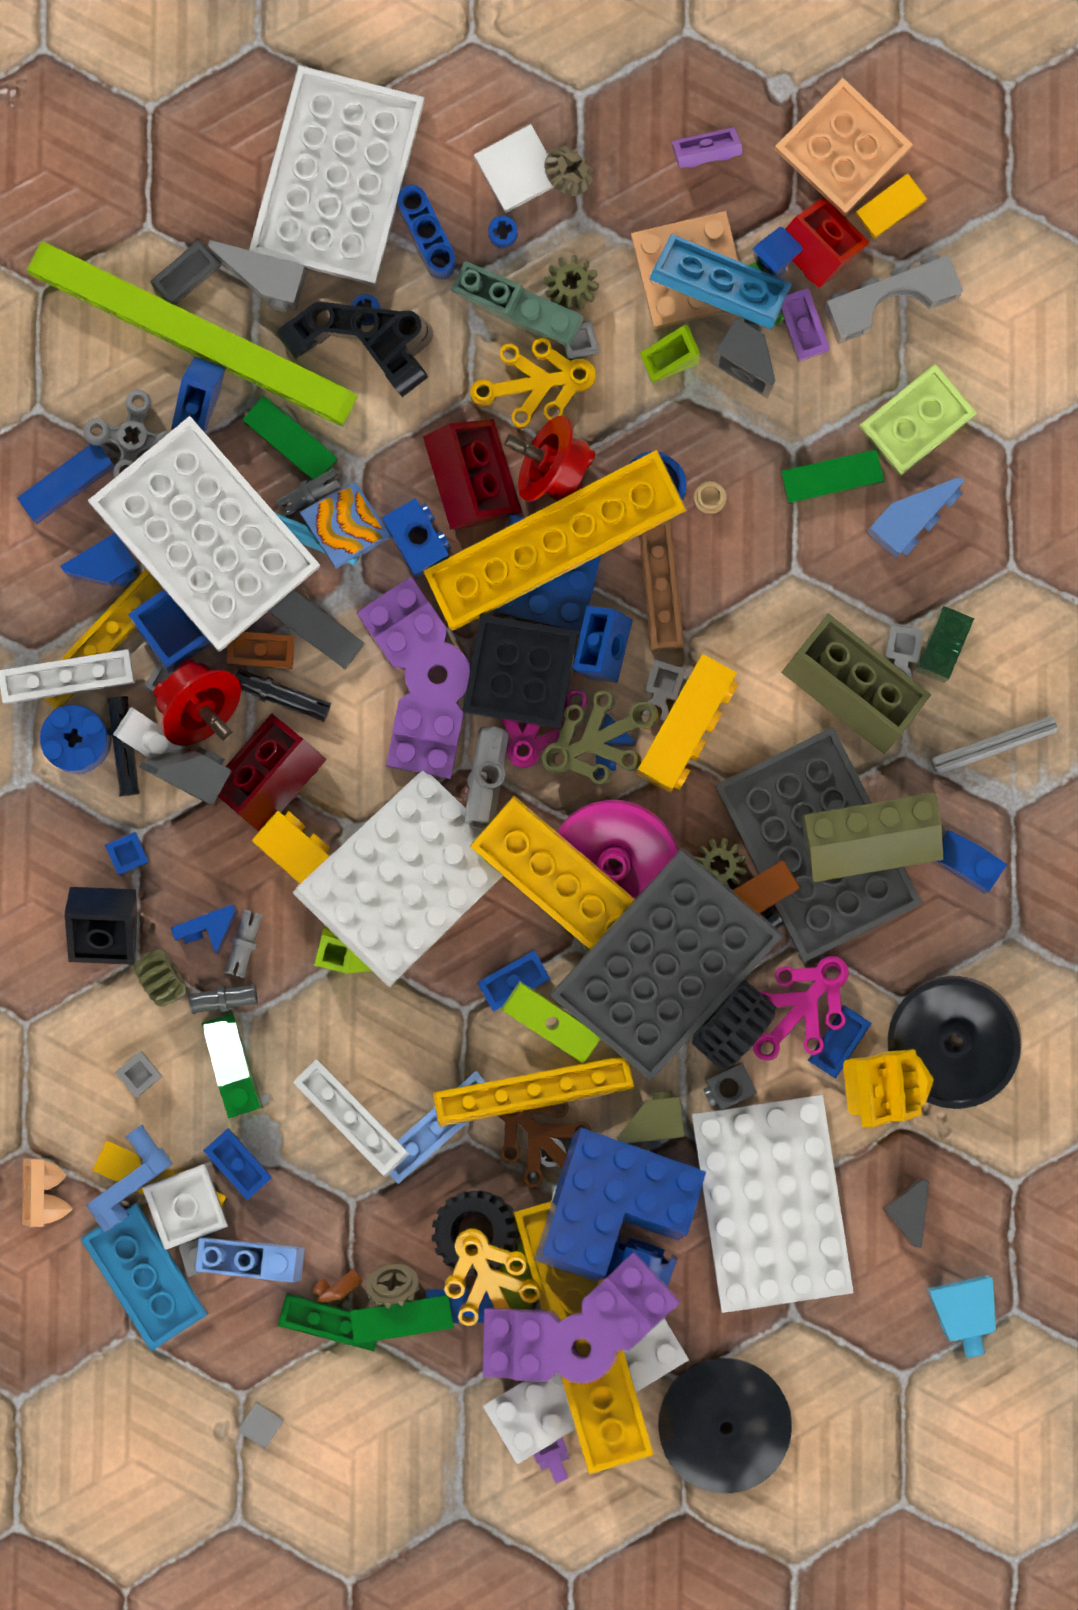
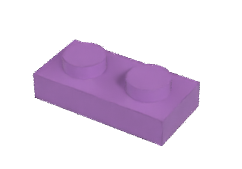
M735 127L672 141L673 153L679 168H693L702 163L715 160L725 161L733 156L743 154L741 141Z
M809 289L787 295L780 311L784 316V324L798 362L829 352L830 347Z

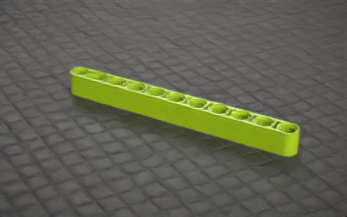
M40 242L26 269V272L33 277L203 360L225 367L226 371L337 425H345L358 399L355 393L48 243Z

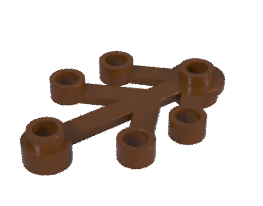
M567 1102L563 1103L565 1110L561 1114L554 1113L552 1105L498 1116L505 1121L504 1146L501 1149V1158L505 1163L514 1164L521 1155L519 1147L516 1146L518 1123L528 1133L527 1170L524 1173V1182L530 1188H537L543 1182V1173L540 1171L541 1147L561 1169L563 1168L567 1154L550 1137L572 1138L578 1126H585L587 1130L591 1131V1127L586 1122H577L575 1125L537 1124L529 1115L532 1113H550L555 1118H562L568 1112L569 1106ZM509 1147L517 1151V1156L513 1160H508L504 1156V1151ZM534 1171L540 1175L538 1183L530 1184L528 1182L527 1175L530 1172Z

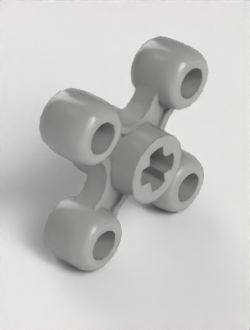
M133 390L127 395L125 406L128 411V417L122 425L111 426L102 419L93 418L83 428L84 437L89 444L100 446L104 443H111L119 448L121 457L113 469L114 478L122 470L135 462L142 452L152 448L171 432L152 433L145 428L144 418L150 411L151 399L143 390ZM140 399L144 402V405L142 407H135L132 403L134 400ZM94 428L102 430V434L99 436H93L90 432ZM132 432L134 436L138 433V443L133 445L130 441L127 444L126 434Z

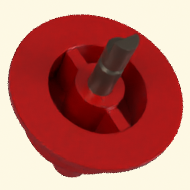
M562 415L548 421L535 436L531 444L510 433L504 443V446L525 456L519 473L518 491L520 497L526 501L537 500L545 493L555 501H559L582 489L581 480L586 468L590 467L595 458V451L589 448L586 441L573 438L572 423L567 417Z
M188 659L180 665L178 670L155 687L153 693L156 697L157 709L163 714L162 732L172 744L178 746L193 745L209 738L215 733L224 741L233 733L226 723L238 706L241 696V685L237 677L226 670L211 671L206 664L196 663L193 659Z

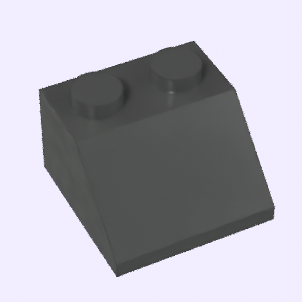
M736 318L716 349L712 365L768 398L775 383V376L765 335L760 332L762 329L756 323Z
M199 746L196 752L185 747L144 760L139 768L210 805L214 804L231 772L229 768L222 765L225 760L224 758Z

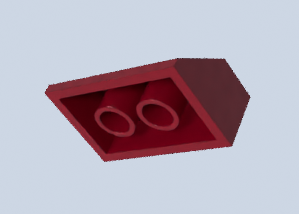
M494 419L448 423L423 436L450 530L475 527L522 512Z
M271 713L226 765L231 772L218 797L259 832L277 811L281 813L327 759Z

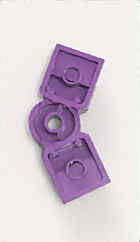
M409 577L357 612L391 666L395 669L405 670V681L410 692L398 701L386 766L420 773L423 770L426 774L451 780L464 713L457 703L466 696L470 666L465 655L457 647L445 643L448 633L447 628L413 578ZM443 668L448 673L447 679L441 684L432 683L429 680L431 670Z
M634 1252L582 1300V1313L573 1314L564 1320H561L554 1311L486 1308L484 1309L483 1377L547 1382L559 1373L563 1378L576 1383L595 1381L612 1368L616 1361L618 1350H631L681 1301ZM578 1339H585L590 1343L591 1353L589 1356H582L577 1352L576 1341Z

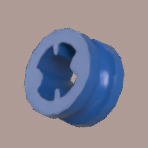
M507 216L494 218L488 228L490 241L499 248H507L515 243L517 239V226L514 220ZM501 224L506 225V229L510 227L512 232L507 233V239H500V235H494V232L498 231Z
M360 295L352 302L354 306H359L360 304L365 306V302L371 303V308L380 309L378 300L372 295ZM368 316L362 321L361 325L369 326L374 324V317Z

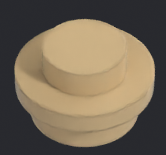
M713 481L700 484L694 493L695 506L705 514L719 512L726 503L724 488Z

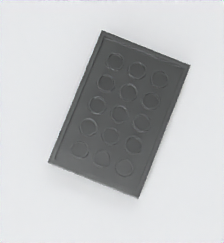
M833 727L715 785L758 874L784 859L801 886L800 889L774 905L803 963L923 904L904 867L812 882L801 817L806 814L871 803Z
M681 847L556 986L550 996L651 1081L783 937V933Z

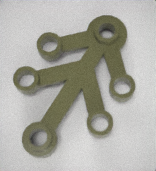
M605 690L598 691L593 697L594 707L582 739L571 744L577 725L585 722L587 713L581 706H568L564 713L565 722L558 741L548 745L543 752L542 763L544 768L554 775H564L571 770L589 777L596 784L605 785L609 783L612 778V771L608 766L602 764L593 766L576 758L590 752L619 763L625 770H636L641 764V757L637 752L632 750L622 751L605 743L637 727L641 729L652 728L657 723L659 716L656 707L647 702H637L631 707L628 717L600 730L606 712L615 706L616 700L611 692ZM603 695H607L609 702L606 706L602 707L600 699ZM575 709H578L580 717L573 721L571 714ZM649 710L651 717L647 722H643L641 718L642 713ZM562 753L564 760L560 765H557L555 757L557 754ZM632 754L634 763L631 766H627L625 759L628 755ZM604 769L605 777L599 781L596 777L597 771Z

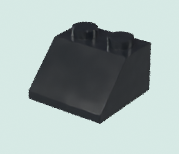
M70 887L64 913L68 962L134 965L138 915L136 889Z

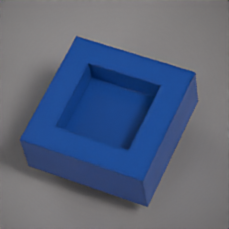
M133 832L105 845L119 876L150 863L137 832Z

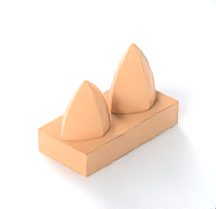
M36 1158L23 1159V1226L44 1227V1224L63 1218L73 1209L63 1199L44 1194V1190L57 1186L66 1177V1173L52 1162Z

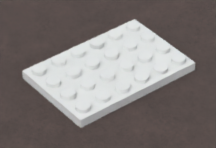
M298 66L249 251L304 265L306 269L376 286L398 204V194L403 185L424 106V97Z
M190 416L88 500L94 510L218 652L320 568V564Z
M423 770L293 892L388 987L395 983L503 877L499 871L470 848L471 843L484 829L469 827L468 824L464 823L466 808L432 775L426 774Z
M823 1095L691 1114L699 1169L706 1171L702 1189L721 1312L725 1313L854 1293Z

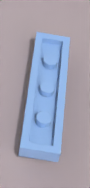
M475 1071L457 1088L485 1083L486 1081ZM433 1108L397 1140L410 1154L390 1173V1176L399 1184L468 1122L439 1127L435 1108Z

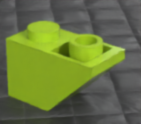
M324 924L314 966L346 974L372 971Z

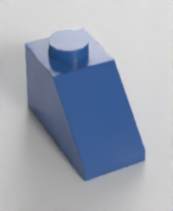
M194 357L182 376L171 429L176 428L190 416L205 433L220 394L225 367Z
M115 533L60 566L69 577L112 587L117 584L120 587L127 585L137 577L135 573L141 570L127 546Z
M947 830L942 837L943 860L936 862L983 894L989 892L1007 864L981 846L950 830Z

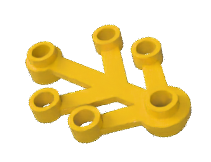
M538 338L533 342L532 353L537 359H546L561 370V372L549 374L519 354V350L514 344H505L500 349L501 361L506 365H513L529 377L495 384L489 380L481 379L472 385L470 396L476 406L484 408L492 405L496 397L532 391L524 404L516 408L511 415L513 425L523 429L530 424L532 414L551 387L564 385L555 401L547 403L544 407V417L547 421L554 418L547 414L549 408H558L560 411L558 416H563L564 408L576 391L583 392L592 387L596 379V371L594 366L585 359L570 361L552 349L551 343L545 338ZM538 344H545L548 350L544 354H539L535 348ZM508 349L516 353V356L511 360L503 356L504 352ZM578 369L586 373L585 378L582 380H577L573 376V373ZM480 387H487L490 392L488 396L480 397L477 394V390ZM518 413H525L528 418L526 422L518 423L515 420V416Z
M467 1229L459 1234L455 1242V1250L459 1260L452 1276L446 1279L444 1290L448 1297L460 1298L465 1291L464 1279L473 1263L478 1275L466 1303L462 1304L459 1308L458 1318L463 1325L472 1326L478 1321V1308L486 1291L494 1307L501 1309H511L501 1287L520 1293L521 1299L527 1303H533L539 1299L540 1285L537 1281L532 1279L524 1280L512 1276L521 1275L526 1270L527 1259L523 1253H511L489 1245L487 1237L477 1229ZM473 1244L477 1246V1249L471 1250L466 1248V1246ZM487 1259L505 1264L510 1274L491 1268ZM517 1260L520 1261L522 1265L516 1267L513 1266L511 1262ZM451 1284H458L460 1288L454 1290L449 1286ZM527 1288H532L536 1292L533 1294H528L524 1290ZM471 1311L474 1313V1316L466 1317L463 1313Z

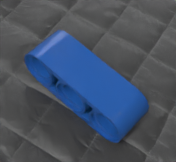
M417 185L405 186L399 192L397 199L402 219L431 276L436 279L448 278L453 274L456 266L455 254L424 190ZM416 197L422 203L417 209L412 210L404 206L405 201L408 198ZM424 226H431L436 232L434 236L426 239L420 237L418 231ZM437 255H445L449 258L450 262L445 267L439 268L433 265L432 260Z

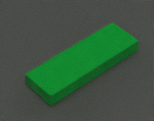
M264 395L242 419L248 427L311 480L329 471L338 461L334 454Z
M877 449L783 470L780 473L788 504L884 482Z
M286 1293L278 1322L279 1327L370 1351H375L377 1341L354 1344L350 1309Z
M447 1295L404 1301L403 1306L395 1303L389 1309L386 1305H379L349 1311L354 1344L454 1328L450 1299Z

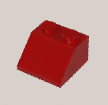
M822 198L798 214L785 228L803 247V250L792 261L803 271L804 276L818 288H821L838 275L870 244L852 223L825 198Z

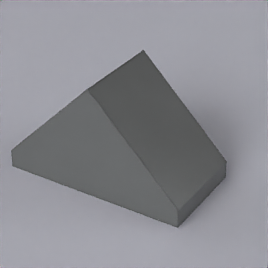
M924 1179L916 1180L882 1208L909 1243L919 1248H922L929 1185V1181Z

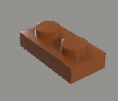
M243 632L228 644L226 664L293 670L295 636Z

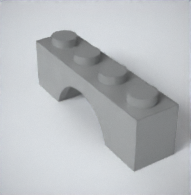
M935 254L920 261L921 265L909 270L908 266H903L890 273L891 277L879 281L878 277L871 278L862 282L860 289L848 292V289H843L829 296L830 300L826 302L824 309L838 344L869 333L872 326L873 310L880 302L889 297L897 295L910 296L922 302L929 310L959 299L963 289L950 256L947 255L940 258L938 254Z

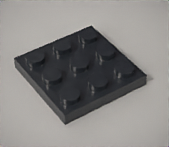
M480 614L463 713L561 730L578 631Z

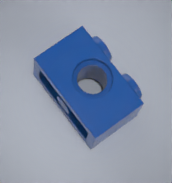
M415 498L382 517L385 527L415 579L423 575L424 570L449 558L447 550L451 549V546L442 531L436 533L432 527L431 522L435 518L426 503L420 506ZM422 529L428 534V538L423 544L417 545L409 540L410 534L414 530Z
M587 606L572 669L589 679L618 683L633 620L616 609Z

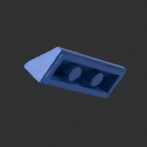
M90 444L17 497V499L37 525L114 469L115 465L101 446Z

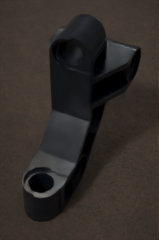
M315 302L295 318L285 323L276 333L295 360L310 351L317 344L324 342L330 336L360 340L384 371L391 385L402 397L428 378L427 373L414 356L430 344L433 338V329L427 321L410 310L395 311L338 303ZM323 311H328L330 314L329 322L324 326H318L317 316ZM368 316H373L375 319L373 329L363 332L361 329L362 321ZM417 324L416 331L409 335L411 327Z

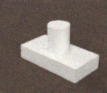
M132 707L113 733L114 736L149 759L186 747L169 742L164 736L161 726Z

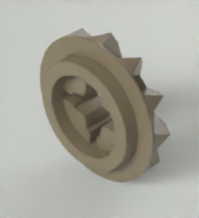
M566 145L559 149L554 148L546 157L544 164L545 173L551 185L559 192L569 196L581 195L589 188L593 182L591 173L594 168L587 165V157L578 155L577 148L569 150ZM572 166L575 168L574 172L563 174L567 167Z
M390 1264L380 1267L369 1276L366 1282L368 1298L373 1299L376 1306L384 1303L388 1309L395 1303L403 1306L405 1299L414 1300V1293L419 1291L418 1275L412 1268L402 1264ZM397 1281L398 1286L393 1291H389L388 1289Z

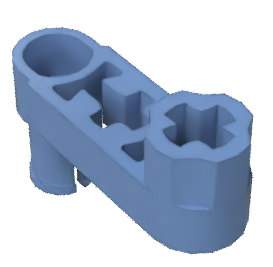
M143 1125L125 1136L142 1159V1162H140L141 1166L86 1205L105 1233L130 1216L121 1204V1201L173 1165L163 1148L159 1149Z

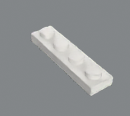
M129 649L0 670V689L3 704L135 683Z
M318 1059L293 1081L383 1176L387 1177L410 1154Z

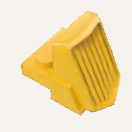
M915 1049L886 1051L869 1057L851 1058L843 1063L848 1112L851 1115H861L862 1127L873 1128L891 1121H906L922 1115L921 1108L927 1101L933 1084V1078L921 1058L916 1055Z

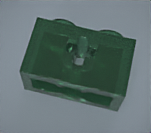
M943 606L938 612L914 671L942 683L948 681L975 618Z

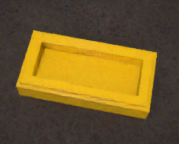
M907 173L858 209L855 215L875 240L924 204L927 198Z

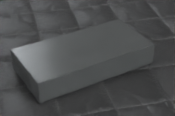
M198 240L154 277L150 283L164 300L176 305L218 270L221 264L203 243Z

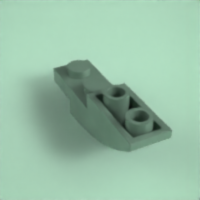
M467 261L464 262L451 287L452 292L485 311L540 338L547 337L569 348L584 320L581 314L525 290L522 285Z

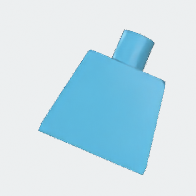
M985 1275L927 1288L928 1297L946 1339L949 1342L962 1340L966 1358L985 1354L981 1335L996 1332L992 1277Z

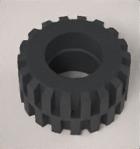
M743 981L694 1033L691 1043L721 1070L729 1068L740 1060L765 1032L775 1016L777 1007L751 984Z
M486 1191L461 1192L455 1197H450L445 1201L446 1205L438 1209L437 1214L439 1216L437 1220H433L432 1227L435 1228V1234H432V1242H436L437 1248H435L437 1255L443 1257L444 1260L442 1262L446 1266H451L454 1269L456 1267L459 1256L455 1250V1242L459 1236V1227L462 1220L471 1213H482L491 1221L494 1236L490 1245L511 1253L516 1252L518 1248L516 1242L517 1238H520V1234L517 1231L516 1219L512 1213L514 1210L500 1196ZM487 1259L491 1268L501 1269L502 1263ZM473 1263L467 1275H478Z

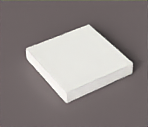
M532 125L474 154L478 166L504 213L554 188L547 179L544 168L548 154Z
M206 1164L142 1187L164 1250L228 1227Z

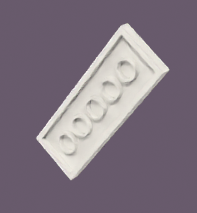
M665 1318L631 1350L624 1351L635 1392L689 1360ZM559 1373L547 1382L523 1381L483 1405L516 1464L521 1463L575 1430Z

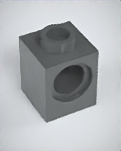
M739 1063L706 1079L708 1087L703 1089L711 1107L717 1105L719 1110H723L757 1094L743 1063ZM726 1078L733 1079L737 1084L735 1095L729 1098L723 1097L719 1092V1084Z

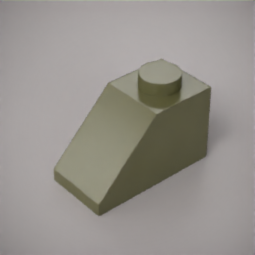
M672 1091L652 1093V1099L644 1101L618 1134L617 1140L624 1143H635L684 1137L680 1097H672Z

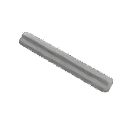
M1049 716L939 755L932 759V766L936 774L940 775L1055 734L1058 731L1056 721L1053 716Z

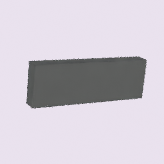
M292 590L268 611L345 670L365 645L362 640L295 590Z

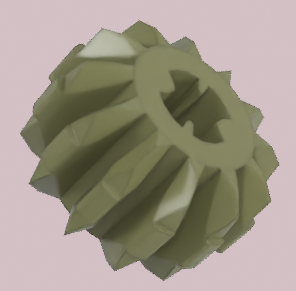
M576 255L571 257V264H567L566 260L560 257L558 259L560 268L550 265L548 271L552 276L544 277V284L550 286L545 291L546 297L556 296L554 303L561 305L564 301L566 302L565 308L572 310V303H576L578 309L583 310V299L591 303L595 300V296L590 291L599 290V283L592 281L597 277L598 273L596 270L587 271L590 264L588 260H584L579 266L577 265ZM573 278V282L578 280L577 288L571 290L570 285L566 288V279Z
M714 838L709 839L710 852L704 846L699 845L697 850L704 856V859L700 857L694 858L726 886L729 887L727 880H729L734 886L738 887L741 882L733 874L745 875L747 872L745 868L736 867V864L746 861V856L741 855L737 858L733 856L740 846L735 844L730 851L726 850L728 845L727 838L722 839L720 848H717ZM719 857L721 862H727L728 868L725 867L723 869L726 873L719 875L717 870H711L710 864L715 862L713 858Z
M156 949L151 953H146L140 960L135 962V974L139 978L144 991L149 995L150 1000L154 1001L155 1005L164 1007L172 1004L186 993L182 974L165 951Z

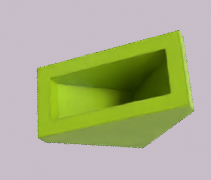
M688 324L683 325L639 353L652 383L697 365L701 355Z

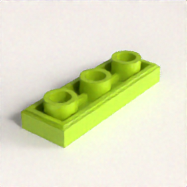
M519 981L501 1007L502 1011L582 1063L586 1061L601 1039L576 1017L521 981ZM551 1017L557 1018L555 1024H553V1025H547V1024H546V1021H547L549 1018H551Z

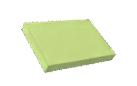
M934 364L861 423L859 427L901 477L976 416L977 413L940 368Z

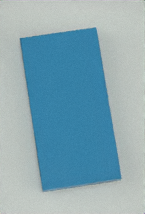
M673 234L670 235L649 279L771 330L792 284Z
M136 1202L125 1209L130 1216L106 1233L99 1226L80 1238L149 1349L153 1351L207 1316L208 1312L168 1249L164 1250L160 1236L139 1203Z

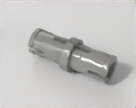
M243 909L236 938L232 937L231 943L234 945L224 972L233 975L236 963L239 962L236 976L245 978L251 952L256 950L257 944L254 942L264 915L255 912L252 924L249 925L252 911Z

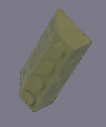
M829 613L781 672L883 754L902 735L931 696L928 691Z
M936 792L806 814L801 817L812 882L943 860L942 824Z

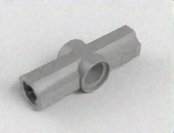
M492 726L479 729L473 769L467 778L469 794L464 823L468 824L469 827L485 829L496 816L500 785L505 779L503 766L509 734L502 728ZM481 772H486L490 775L492 784H488L482 779Z

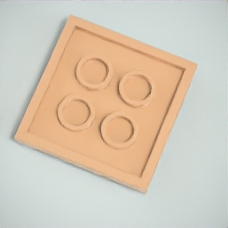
M842 78L775 146L774 150L845 216L912 148L913 144Z
M726 211L631 233L653 329L727 312L649 280L671 234L738 261Z

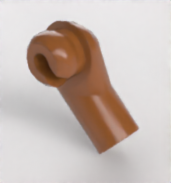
M352 1269L331 1287L325 1279H321L312 1287V1292L318 1297L316 1300L322 1303L340 1300L362 1283V1279Z

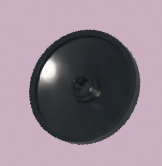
M963 976L939 977L917 986L897 1007L888 1030V1051L915 1049L916 1055L921 1058L933 1078V1084L926 1102L943 1108H970L994 1098L1012 1079L1022 1052L1021 1029L1010 1004L989 985ZM956 1034L958 1038L963 1039V1042H953L951 1035Z
M720 1357L694 1364L673 1381L665 1393L660 1406L658 1432L667 1460L683 1479L709 1492L721 1494L737 1493L751 1489L764 1482L782 1463L791 1440L792 1419L785 1395L769 1374L747 1361ZM723 1422L731 1423L732 1430L729 1433L720 1431V1425Z

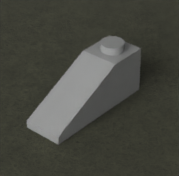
M209 241L208 247L211 254L263 301L268 302V307L282 312H287L288 308L296 310L306 277L304 265L220 242Z

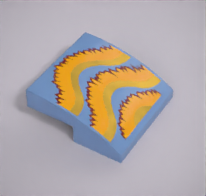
M356 482L330 494L300 512V516L335 569L361 553L363 555L391 538V535Z

